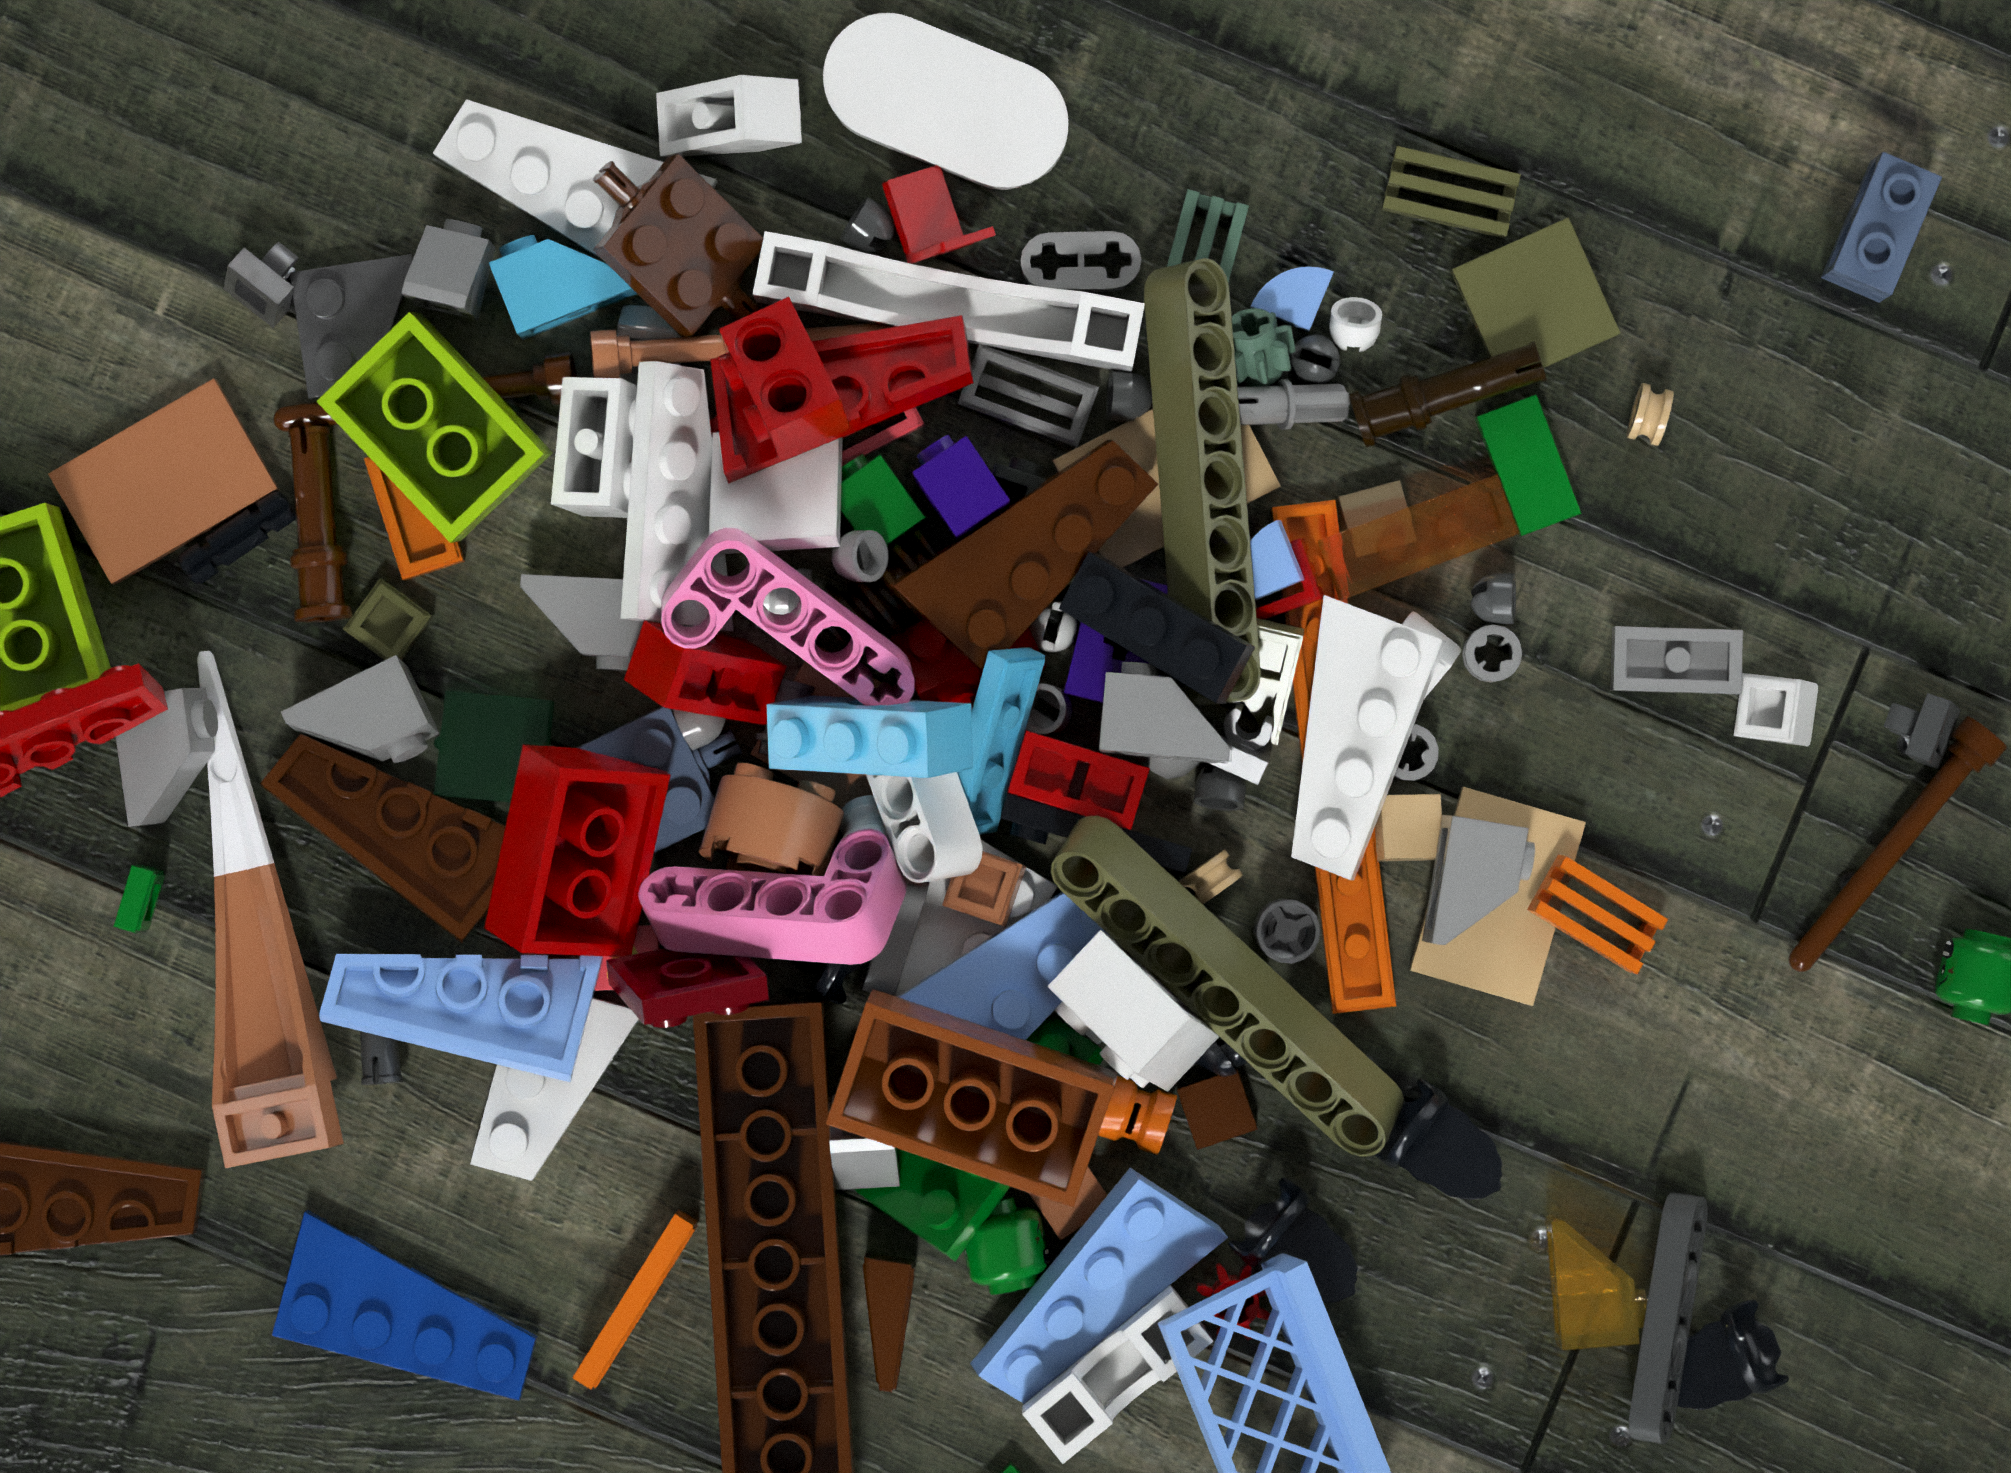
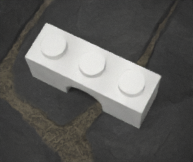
M1171 1285L1025 1404H1022V1415L1062 1464L1112 1425L1113 1419L1136 1397L1158 1381L1162 1380L1164 1382L1177 1372L1158 1326L1159 1322L1188 1308V1305ZM1201 1322L1181 1331L1191 1357H1195L1214 1342L1210 1332Z

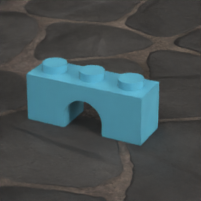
M812 695L767 704L769 769L931 778L973 768L971 703L913 701L894 705L867 706L853 697Z

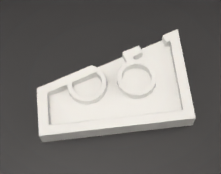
M593 997L571 1082L496 1065L470 1165L532 1181L575 1118L598 1080L612 1062L631 1030L639 1021V1018L628 1006Z

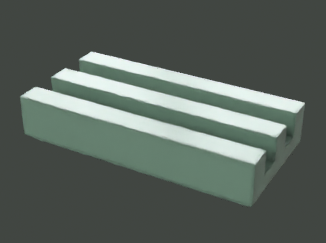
M1187 189L1167 267L1181 264L1196 208L1208 211L1195 260L1209 258L1220 214L1232 217L1219 265L1229 282L1249 205L1238 202L1236 204L1224 201L1223 198L1209 197L1200 194V192Z

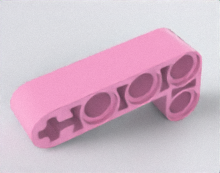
M723 528L714 531L708 536L666 589L661 599V625L664 633L672 643L682 648L695 649L706 645L716 636L734 611L737 610L863 705L875 706L908 703L914 693L915 680L908 656L901 648L749 534L737 528ZM725 549H736L748 558L745 569L734 576H724L717 573L712 567L711 562L716 554ZM777 588H789L795 591L800 600L797 607L790 613L784 615L774 614L768 611L763 604L766 595ZM696 600L702 603L709 613L701 624L689 627L679 624L673 618L672 612L680 602ZM831 626L841 627L851 635L848 645L843 650L835 653L825 652L815 644L818 634L823 629ZM865 646H868L865 649L867 663L883 674L887 673L892 667L894 668L897 680L894 686L883 682L877 688H874L871 671L859 661Z
M862 829L848 834L839 842L824 876L677 866L664 867L654 871L644 879L639 887L638 897L659 943L665 949L671 951L853 965L870 961L881 953L888 941L904 900L907 884L887 836L878 830Z

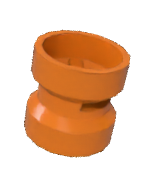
M1117 1075L1115 1087L1098 1136L1113 1141L1124 1137L1135 1141L1140 1150L1158 1155L1171 1120L1177 1095L1161 1089L1150 1093L1138 1089L1133 1080H1127ZM1135 1103H1138L1139 1107L1137 1109L1133 1125H1130L1128 1123Z

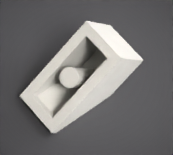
M738 75L656 93L659 150L662 157H670L676 154L680 156L760 152L802 143L798 79Z

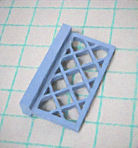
M1281 1253L1261 1263L1262 1271L1158 1323L1218 1473H1239L1236 1471L1232 1456L1241 1432L1267 1442L1256 1473H1271L1280 1447L1306 1456L1300 1473H1316L1319 1462L1336 1467L1338 1473H1391L1306 1261ZM1265 1290L1272 1311L1263 1334L1237 1325L1245 1300ZM1227 1309L1224 1319L1213 1316ZM1203 1320L1221 1326L1208 1362L1191 1357L1181 1335V1331ZM1280 1329L1286 1343L1276 1340ZM1234 1331L1260 1341L1247 1377L1220 1368ZM1273 1346L1290 1352L1295 1364V1369L1286 1392L1260 1382ZM1194 1366L1204 1369L1201 1380ZM1217 1375L1244 1384L1231 1420L1213 1414L1208 1402ZM1303 1386L1309 1400L1299 1397ZM1257 1389L1283 1399L1270 1435L1244 1425ZM1296 1404L1312 1409L1318 1421V1426L1309 1449L1283 1440ZM1218 1424L1228 1427L1224 1439ZM1326 1444L1328 1446L1332 1458L1323 1455V1451L1325 1449Z

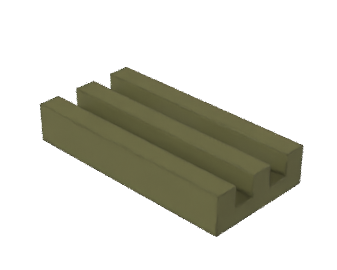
M1396 146L1381 210L1505 239L1510 225V216L1513 211L1516 190L1519 186L1521 174ZM1406 164L1502 186V195L1403 173ZM1401 187L1498 210L1496 221L1397 198L1399 189Z

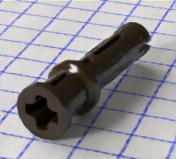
M1535 341L1528 343L1529 345L1419 381L1417 375L1411 377L1408 374L1400 377L1398 385L1362 396L1358 391L1350 393L1349 397L1366 448L1376 445L1378 437L1414 426L1418 431L1426 429L1427 425L1432 423V416L1538 381H1547Z

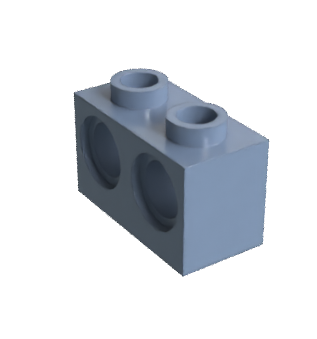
M1886 152L1880 153L1871 160L1821 278L1878 303L1891 296L1942 176Z

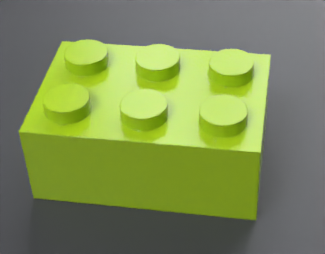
M409 312L316 401L450 543L462 541L553 454L544 442L422 313Z
M42 503L0 517V711H14L40 701V698L49 691L59 688H75L96 680L104 671L111 668L60 507L48 503Z

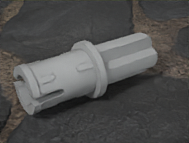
M1288 379L1278 380L1275 386L1237 387L1240 425L1277 424L1281 430H1289L1294 423L1341 422L1348 417L1350 397L1345 387L1341 384L1292 385Z

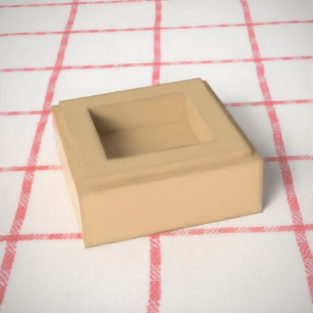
M1441 794L1386 796L1375 825L1377 862L1435 860L1442 821Z

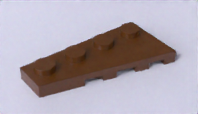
M1106 440L1041 483L1037 489L1013 505H1008L990 517L989 521L962 539L955 540L934 554L933 558L912 572H907L889 584V586L980 672H983L988 651L1009 649L1074 578L1088 552L1096 553L1156 488L1158 483L1113 440Z
M302 734L296 738L260 783L261 787L461 943L465 941L488 912L506 826L492 821L491 818L469 808L465 809L432 794L431 791L413 783H407L384 773L368 763Z
M0 1141V1256L21 1252L55 1250L84 1245L194 1234L197 1232L205 1169Z

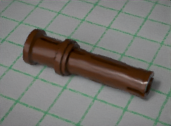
M305 426V431H302L300 427L288 430V437L291 442L299 548L293 550V556L290 557V566L296 569L298 573L300 608L294 611L296 622H327L352 617V607L345 604L342 566L348 563V554L344 552L343 546H337L329 447L330 428L326 426Z

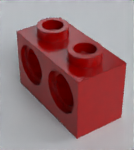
M789 297L719 329L727 353L717 357L722 372L732 392L742 388L745 389L752 404L743 407L742 410L758 444L770 439L779 460L850 428L841 399ZM765 351H778L775 356L768 360H754ZM789 402H804L795 411L779 412Z
M644 620L624 680L664 708L766 725L767 704L774 703L787 666L747 639L716 634L706 645L695 649L682 648L669 640L664 633L661 623Z
M1026 731L1007 793L1085 817L1100 816L1107 818L1117 826L1131 830L1150 768Z

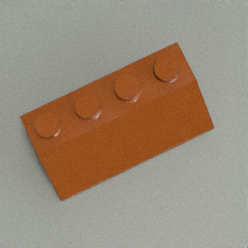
M872 989L866 1001L826 1124L1074 1208L1115 1087L1118 1072Z

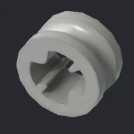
M1493 624L1480 627L1469 635L1463 646L1462 657L1464 666L1472 676L1479 681L1492 683L1505 680L1515 673L1521 662L1522 649L1520 641L1512 631L1504 626ZM1489 635L1501 638L1502 640L1498 646L1501 647L1506 644L1509 649V660L1498 662L1497 672L1484 670L1483 667L1486 661L1477 663L1475 659V648L1485 646L1487 636Z
M1414 724L1409 741H1415L1418 736L1424 742L1426 749L1419 754L1422 765L1413 771H1409L1408 763L1403 764L1402 768L1398 767L1394 777L1399 780L1415 781L1423 778L1434 769L1438 761L1439 747L1435 737L1428 729L1418 724Z

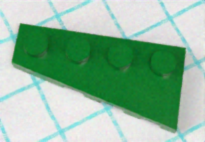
M1052 1015L1026 1039V1041L1100 1065L1104 1060L1099 1054L1102 1049ZM899 1149L900 1186L854 1190L868 1202L956 1262L975 1236L981 1224L986 1221L1010 1186Z

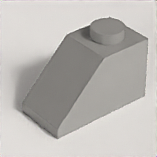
M445 219L443 229L426 225L404 280L401 294L416 307L478 321L490 272L489 262L493 260L495 246L490 240L481 238L483 228L474 224Z
M521 574L520 587L580 654L596 657V669L627 671L643 621L620 619L623 579Z
M396 655L281 711L285 723L299 734L382 762L389 758L394 763L411 759L428 748L426 740L440 734L409 667Z
M1122 662L1121 673L1106 672L1099 750L1103 754L1231 764L1232 750L1173 679L1160 676L1159 668L1149 663Z
M181 688L164 691L168 710L116 737L128 827L165 823L215 752L213 737L216 736L218 731V718L214 704L211 700L207 699L206 688Z
M1442 815L1422 941L1446 945L1518 892L1520 879L1529 880L1534 863L1535 844L1534 842L1527 841L1529 828Z

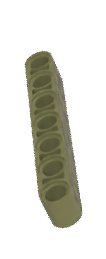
M1202 258L1154 270L1148 276L1144 285V303L1168 595L1255 646L1225 703L1227 704L1248 700L1256 693L1260 684L1261 668L1229 285L1227 276L1221 266L1213 260ZM1175 679L1178 687L1194 706L1203 707L1221 704L1213 702Z
M1086 816L1078 820L1051 865V875L1058 888L1340 1148L1359 1157L1372 1156L1379 1153L1385 1146L1403 1108L1404 1098L1398 1085L1119 826L1109 819L1100 816Z

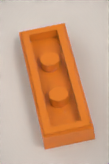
M680 1209L674 1214L572 1377L574 1380L590 1390L593 1387L597 1388L699 1226L696 1224V1219Z

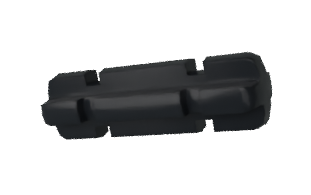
M279 491L270 493L256 503L258 507L253 512L248 509L208 535L206 537L208 541L202 546L196 543L180 554L178 560L188 578L196 584L204 583L219 572L218 566L221 564L229 566L269 538L268 532L271 530L279 532L295 521V510L284 494Z

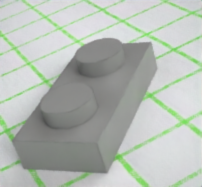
M1612 627L1610 691L1741 694L1743 630Z

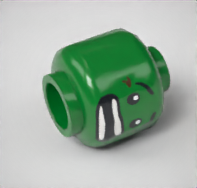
M1965 928L1963 937L1951 938L1946 942L1936 980L1935 992L1942 1001L1954 1004L1951 1017L1989 1026L1992 1013L1997 1015L2011 1013V938Z
M1013 1196L1003 1197L963 1251L970 1279L978 1285L988 1286L989 1294L991 1295L1013 1292L1034 1286L1039 1280L1038 1274L1043 1272L1050 1263L1049 1250L1039 1212L1029 1207L1016 1208Z

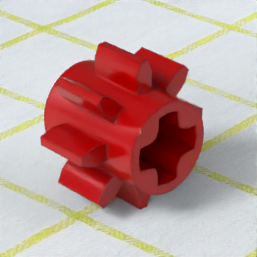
M1218 1263L1216 1264V1273L1219 1279L1212 1287L1205 1283H1197L1196 1290L1201 1295L1210 1297L1250 1277L1251 1266L1245 1263L1241 1267L1239 1275H1228L1225 1268ZM1265 1290L1245 1300L1243 1306L1245 1313L1239 1316L1237 1325L1251 1330L1249 1324L1256 1317L1262 1320L1269 1319L1270 1312L1266 1308L1259 1306V1297L1267 1295ZM1227 1309L1213 1316L1224 1319ZM1219 1325L1217 1326V1329H1216V1337H1217L1218 1332H1219L1220 1327H1221V1326H1219ZM1243 1335L1247 1340L1252 1339L1251 1337Z

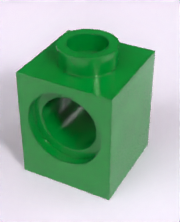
M861 454L842 467L841 512L854 530H873L878 532L885 540L888 548L890 544L897 542L926 521L922 512L881 455L869 462L864 454Z

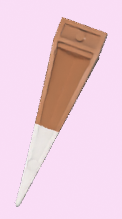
M201 651L197 657L200 688H206L207 699L211 700L214 704L218 718V731L216 736L213 737L215 752L207 762L215 897L216 993L212 1109L225 1168L331 1148L344 1144L330 1082L337 1079L215 658L211 651Z

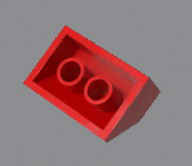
M523 744L484 928L520 953L609 957L632 955L642 909L638 897L639 887L644 879L649 876L671 774L660 769L580 748Z

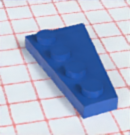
M309 1210L304 1212L272 1336L518 1401L522 1398L538 1336L475 1301L447 1289L435 1282V1279L415 1268H409L387 1256L356 1236L353 1237L327 1223V1220Z

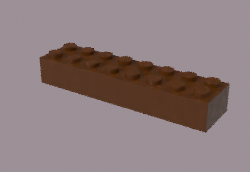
M810 1000L749 1004L747 1010L732 1015H718L712 1012L693 1015L722 1473H855L838 1202L830 1154V1125L826 1124L831 1109L825 1001Z

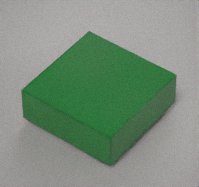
M146 865L131 866L113 927L133 933L146 932V930L150 929L165 878L163 870Z

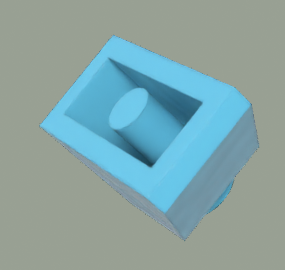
M535 235L522 237L499 248L502 257L489 262L516 333L523 340L637 295L608 264L550 239L537 243Z

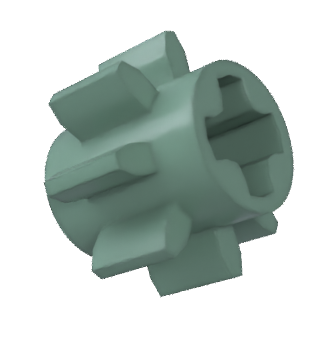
M1245 309L1231 316L1237 385L1255 387L1269 386L1275 383L1281 377L1283 371L1291 369L1289 354L1296 351L1291 326L1283 325L1278 327L1276 314L1273 312L1269 313L1263 309Z

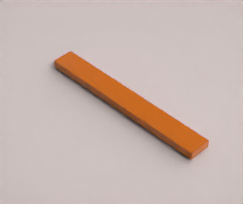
M1336 500L1272 507V521H1282L1289 541L1298 538L1305 539L1309 560L1314 564L1317 573L1315 577L1318 585L1322 587L1324 595L1348 604ZM1302 582L1282 589V599L1305 591ZM1323 599L1284 613L1286 625L1304 629V636L1292 682L1302 765ZM1374 828L1354 881L1314 866L1332 1014L1396 1006Z

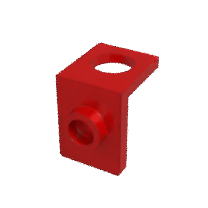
M937 165L882 183L907 262L910 264L966 247L996 235L993 226L963 235L942 169Z

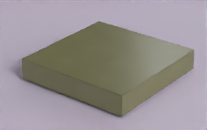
M1569 217L1450 271L1489 358L1529 345L1528 343L1535 341L1544 369L1621 334Z

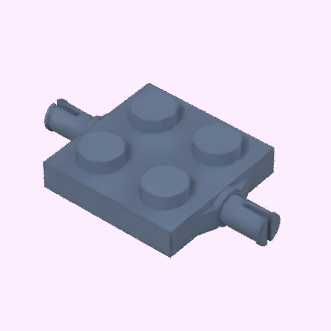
M662 706L577 747L660 769L671 774L654 853L707 827L715 800L710 787L708 769L738 754H743L738 742L719 752H714V750L736 740L731 729L719 735L717 739L709 744L692 750L679 729L672 709Z

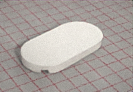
M877 13L854 21L836 37L827 53L823 68V83L828 103L841 123L848 130L864 139L931 166L937 165L946 172L996 190L1018 188L1022 185L1030 184L1036 179L1038 180L1052 170L1064 151L1069 124L1064 99L1056 85L1044 73L1028 64L911 17L896 13Z

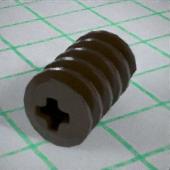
M915 528L910 531L913 552L909 553L895 542L890 544L888 549L892 565L886 567L884 574L878 580L873 582H853L846 579L849 589L847 595L831 584L826 586L824 591L882 634L881 625L885 623L898 634L906 631L902 614L903 610H908L920 620L924 618L889 584L933 558L935 553L922 533ZM829 627L844 649L848 645L851 635L841 627Z

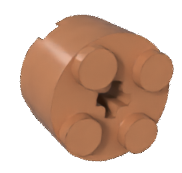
M737 763L734 775L721 777L699 850L701 856L711 862L715 851L728 856L727 870L810 876L825 875L844 816L843 810L833 803L836 794L835 790L806 780H800L797 788L772 781L773 772L748 763Z

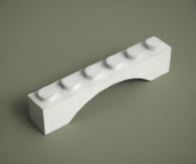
M767 231L764 232L753 289V296L758 303L771 305L789 297L795 310L868 324L878 323L897 327L962 315L968 343L1132 372L1145 306V303L1083 291L1025 285L954 273L871 255L830 243Z

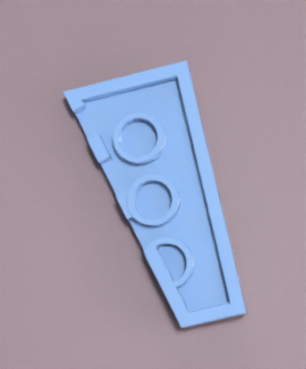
M1061 892L1000 933L994 934L951 964L920 981L919 984L898 997L1026 1040L1062 1002L1047 986L1100 930L1105 931Z
M336 954L319 1018L321 1022L571 1082L603 956L580 955V959H548V955H521V959L482 958V955H456V958H422L420 954Z
M1129 1168L972 1360L971 1366L979 1377L1025 1404L1224 1242L1228 1236L1218 1224L1132 1168Z

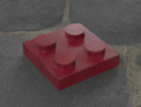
M663 948L606 960L609 985L644 1025L649 1024L658 1028L674 1027L686 1022L687 1016L706 1012L718 1015H732L747 1010L750 1003L769 1000L767 976L749 957L675 952Z

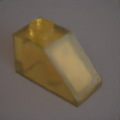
M1558 1216L1545 1217L1555 1344L1561 1350L1639 1344L1638 1328L1644 1327L1647 1308L1644 1288L1635 1289L1633 1278Z

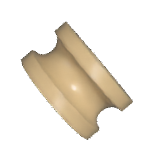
M1642 383L1630 415L1626 434L1627 438L1635 440L1637 436L1645 435L1649 438L1651 445L1659 446L1671 412L1674 391L1665 389L1662 394H1655L1651 391V385Z
M1223 849L1178 882L1184 888H1191L1195 893V898L1204 904L1241 878L1243 874L1239 868L1231 869L1228 866L1227 858L1229 854Z

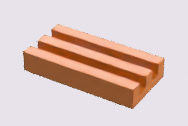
M1559 854L1527 908L1531 913L1633 974H1638L1644 964L1640 962L1644 952H1650L1656 941L1652 938L1657 929L1663 930L1668 921L1666 917L1577 862ZM1564 874L1641 920L1642 924L1639 929H1635L1560 883ZM1552 895L1631 942L1626 952L1547 905Z

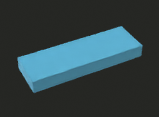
M1030 647L988 651L971 712L973 768L957 773L979 834L993 833L998 829L1046 655Z

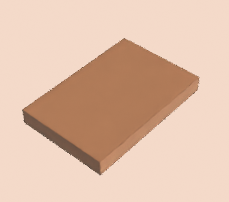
M214 378L48 473L107 578L113 585L122 582L254 506L270 493L280 491L219 382Z

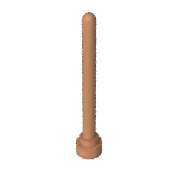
M871 323L805 329L811 341L892 328L893 326ZM616 329L590 331L593 378H620V374L632 373V367L639 366V362L659 361L670 364L710 361V359L727 353L721 335L630 341L629 335L617 336Z

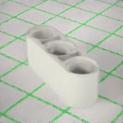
M957 772L931 778L866 774L895 858L904 876L912 882L923 883L972 874L978 868L982 859L981 838Z

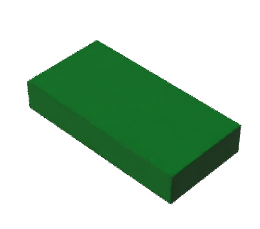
M1537 395L1475 418L1519 537L1581 514Z

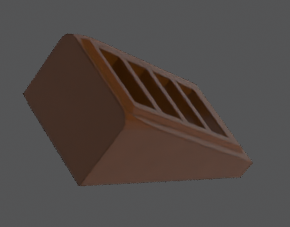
M866 1253L862 1266L876 1382L879 1384V1391L892 1393L893 1389L896 1390L899 1380L916 1263L912 1259Z

